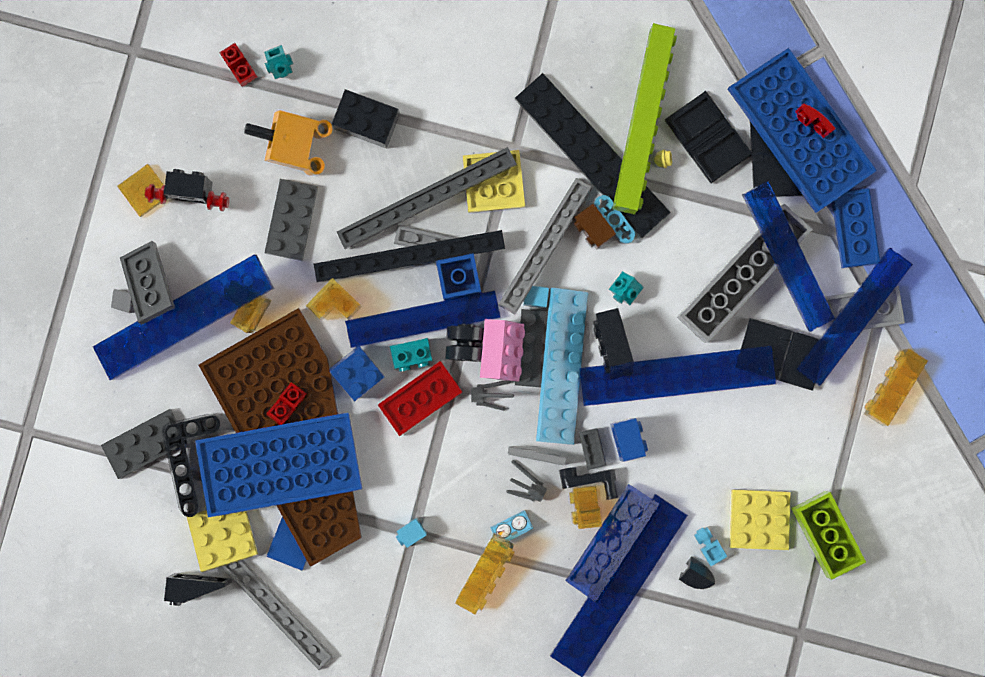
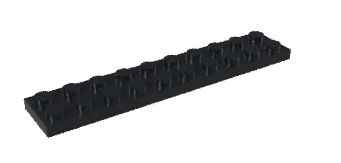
M542 73L515 97V101L602 195L610 197L614 203L622 165L621 157ZM647 186L645 191L641 192L640 198H643L641 210L638 209L635 214L621 212L641 238L671 213Z

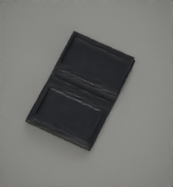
M706 91L664 120L710 184L752 155L751 150L737 131L732 128Z
M750 122L753 198L803 196Z
M749 318L735 368L813 391L827 341Z

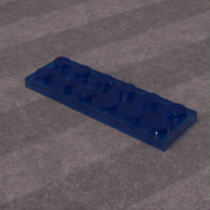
M628 484L565 581L598 603L662 505Z

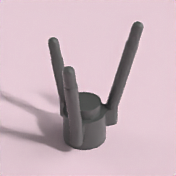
M511 381L477 384V387H472L471 402L476 403L477 406H486L505 411V407L484 401H487V397L513 398L514 394L488 393L485 388L509 384Z
M512 460L511 463L535 484L532 483L531 486H528L511 478V482L528 490L527 494L511 490L506 492L533 502L535 500L541 502L547 491V488L543 487L544 483L537 480L515 460Z

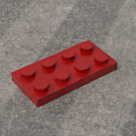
M439 361L383 400L378 406L397 434L401 436L461 394L462 390L443 363Z

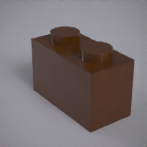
M591 204L574 217V226L579 232L583 231L587 237L585 240L591 248L595 247L597 250L616 235L594 204Z

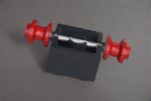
M173 169V172L166 171L165 185H162L161 189L156 188L155 184H150L145 189V198L148 199L149 203H153L154 200H160L161 204H165L167 199L170 198L175 201L207 204L208 210H212L213 207H219V210L224 212L225 208L229 207V197L226 196V193L222 192L220 196L215 195L212 191L213 182L202 172L192 171V174H187L184 170Z

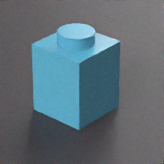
M532 286L524 300L523 306L546 308L549 288Z
M415 518L396 531L398 542L401 546L405 544L406 548L427 535L418 518Z

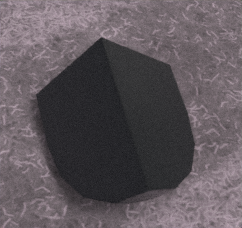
M691 556L686 563L688 568L681 572L679 580L695 589L712 587L715 584L712 572L702 562Z

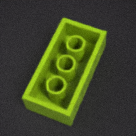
M824 491L791 508L826 578L832 580L866 563L831 492Z

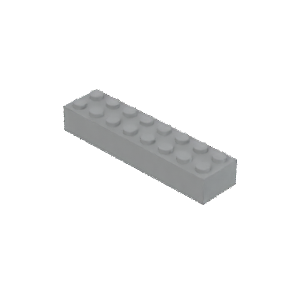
M786 204L781 205L677 318L704 343H708L813 229Z

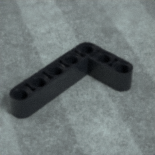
M204 414L170 422L162 428V436L178 508L186 517H193L197 514L198 502L184 439L217 431L220 427V420L213 414ZM209 418H213L215 421L214 426L211 428L206 427V421ZM192 422L195 423V430L187 432V425ZM175 427L177 430L176 435L168 437V429ZM180 446V454L173 456L171 454L172 448ZM179 465H184L185 471L182 474H176L175 472L176 467ZM183 484L189 485L186 493H180V486ZM186 503H193L191 511H184Z

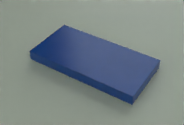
M870 188L847 191L832 202L841 269L880 264Z

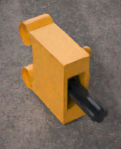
M279 110L274 113L271 129L246 123L244 134L268 140L264 161L301 170L309 176L323 172L325 164L321 158H308L313 137L321 139L332 133V125L329 121H317ZM319 125H322L324 127V134H321L319 132ZM311 162H315V163H316V165H317L316 171H313V170L311 169V167H310Z

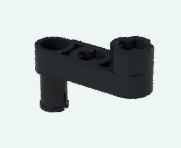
M576 467L559 470L562 489L601 482L604 483L606 500L619 498L615 484L617 480L615 469L578 476Z

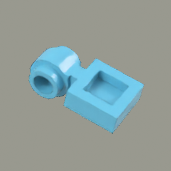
M702 527L696 531L697 533L694 536L698 543L706 545L700 550L710 566L727 557L717 539L711 542L710 539L713 535L708 527Z

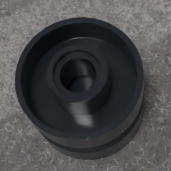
M472 324L447 326L446 339L457 342V345L446 346L445 359L481 362L482 347H477L476 343H483L484 328Z

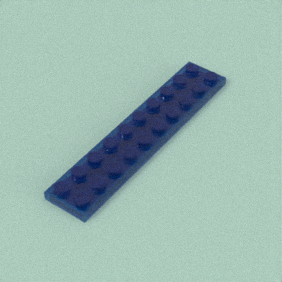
M254 254L173 300L174 309L143 325L136 321L94 345L93 349L109 380H114L275 288L257 254Z
M771 346L635 361L632 375L612 380L609 374H605L603 365L579 368L584 406L776 384Z
M654 494L554 647L550 657L580 677L585 675L687 518V514Z

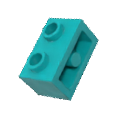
M428 338L390 346L394 369H399L400 372L411 370L410 366L418 365V368L430 366L429 362L433 361Z

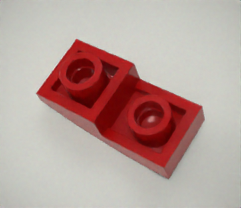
M236 43L219 52L241 87L257 78L256 73Z
M803 104L795 111L798 120L806 127L812 123L815 131L822 138L836 129L824 115L809 105Z
M291 382L279 396L277 402L267 412V416L279 425L285 424L307 394Z

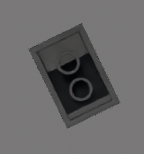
M174 573L166 577L164 601L170 602L169 605L181 606L182 603L226 587L232 583V578Z

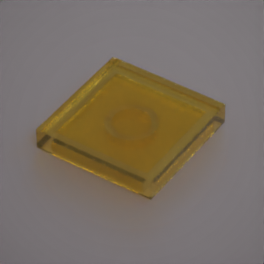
M149 164L117 186L139 217L144 216L160 204V200H154L153 203L148 202V199L145 198L146 187H149L150 184H155L156 188L161 189L162 185H164Z

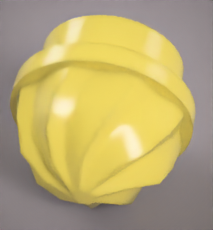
M662 149V151L657 152L654 157L655 164L663 168L672 166L671 151Z

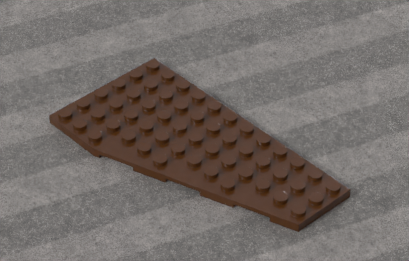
M300 308L198 364L236 433L279 425L267 416V412L277 402L279 396L291 382L307 395L285 424L338 414L328 358ZM353 491L276 505L310 567L362 538Z

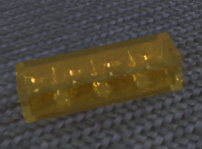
M909 348L900 350L896 354L894 365L886 370L884 374L886 378L883 383L877 385L874 391L876 393L875 396L864 407L866 409L864 415L882 426H889L928 360Z
M493 533L460 591L455 604L473 614H476L478 609L482 611L487 602L485 599L487 593L492 594L496 586L494 583L497 577L501 578L506 569L503 565L506 560L510 562L515 553L512 542Z

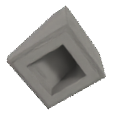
M114 289L111 308L130 313L133 304L130 293Z

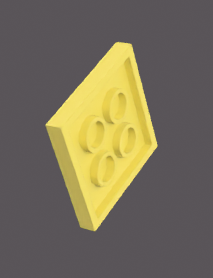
M519 150L510 151L517 164L516 166L466 190L468 213L525 207ZM496 152L462 155L463 166L466 168Z
M731 489L730 548L789 550L790 492Z
M207 510L198 512L193 517H187L201 572L258 555L247 511L208 518Z

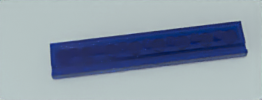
M769 181L742 194L807 330L812 332L814 329L834 320L833 313Z
M891 247L888 248L796 370L800 371L817 386H821L913 264L899 253H896Z
M494 290L346 320L345 323L350 348H355L358 345L365 346L444 330L447 329V326L483 322L485 319H498L501 316Z

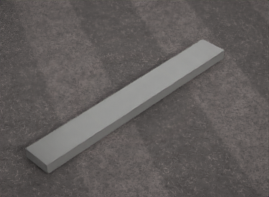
M575 178L498 305L514 315L517 313L592 190V186Z
M244 560L221 566L318 670L333 658L330 651Z

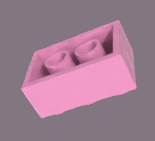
M485 319L480 378L519 382L522 373L521 357L523 356L522 344L525 336L524 324L506 320Z

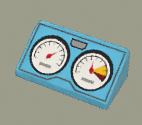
M525 510L490 528L500 546L533 529V526Z

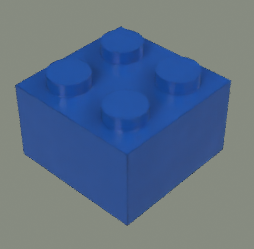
M474 254L436 261L444 301L481 293Z
M360 345L329 369L330 373L354 402L384 378L383 373Z
M630 418L610 424L620 461L625 462L646 456L645 452L648 451L646 440L641 438L640 433L643 432L640 421H637L636 418Z

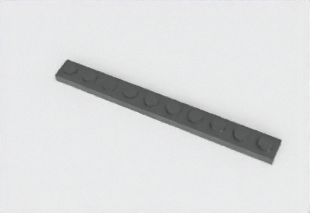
M506 147L337 231L344 249H348L517 164L509 148Z

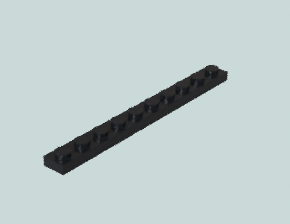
M502 230L313 263L316 281L323 282L435 262L463 255L505 249Z

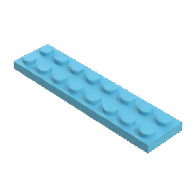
M550 288L536 441L574 445L588 292Z

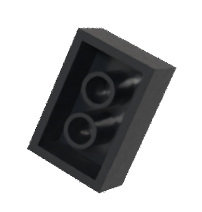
M345 89L331 125L337 131L387 149L400 112L398 108Z
M619 308L596 313V320L593 321V331L595 338L598 339L600 356H603L605 374H609L611 380L632 375L634 360Z

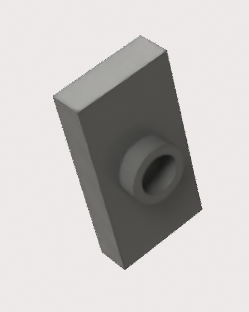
M598 428L578 432L587 470L607 466Z

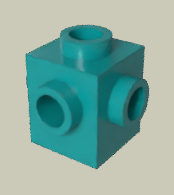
M282 45L264 51L267 60L264 64L268 73H272L275 79L284 78L293 73L290 65L294 63L290 54H285Z
M622 271L609 290L614 294L613 298L620 304L625 302L631 305L644 287L634 277Z

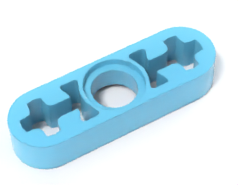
M602 195L596 198L594 205L615 231L617 240L623 244L632 242L635 232L622 213L614 210L605 216L606 209L598 206L601 199L602 201H607L606 207L608 210L613 208V201L610 197ZM612 214H616L619 217L617 225H612L609 221V217ZM624 223L625 226L622 229L625 232H630L628 235L629 239H622L623 232L620 229L616 231L615 228L620 227Z

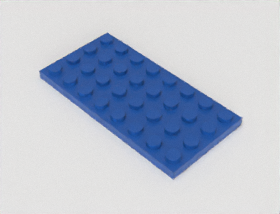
M789 47L727 89L815 213L877 171ZM803 104L809 105L824 115L836 129L822 138L815 131L812 123L807 127L801 123L795 111Z
M349 413L195 440L208 518L362 489Z

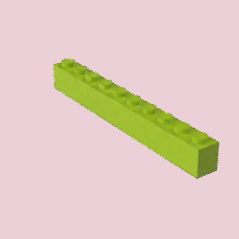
M653 23L649 31L613 210L635 214L638 209L641 210L643 198H640L641 192L646 189L647 180H644L645 173H648L650 170L649 154H653L655 146L652 143L653 136L656 137L658 125H656V120L660 118L662 107H659L660 101L664 100L666 89H663L664 82L667 83L670 71H667L668 64L671 65L673 53L670 52L677 40V35H674L675 28Z

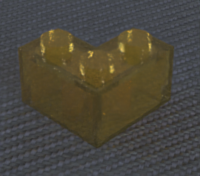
M333 278L306 305L320 320H323L334 308L350 320L362 307Z
M232 280L223 296L239 306L230 324L246 333H254L272 301L251 287L236 280Z
M596 486L572 488V492H569L570 504H574V512H571L573 525H576L578 529L602 527Z

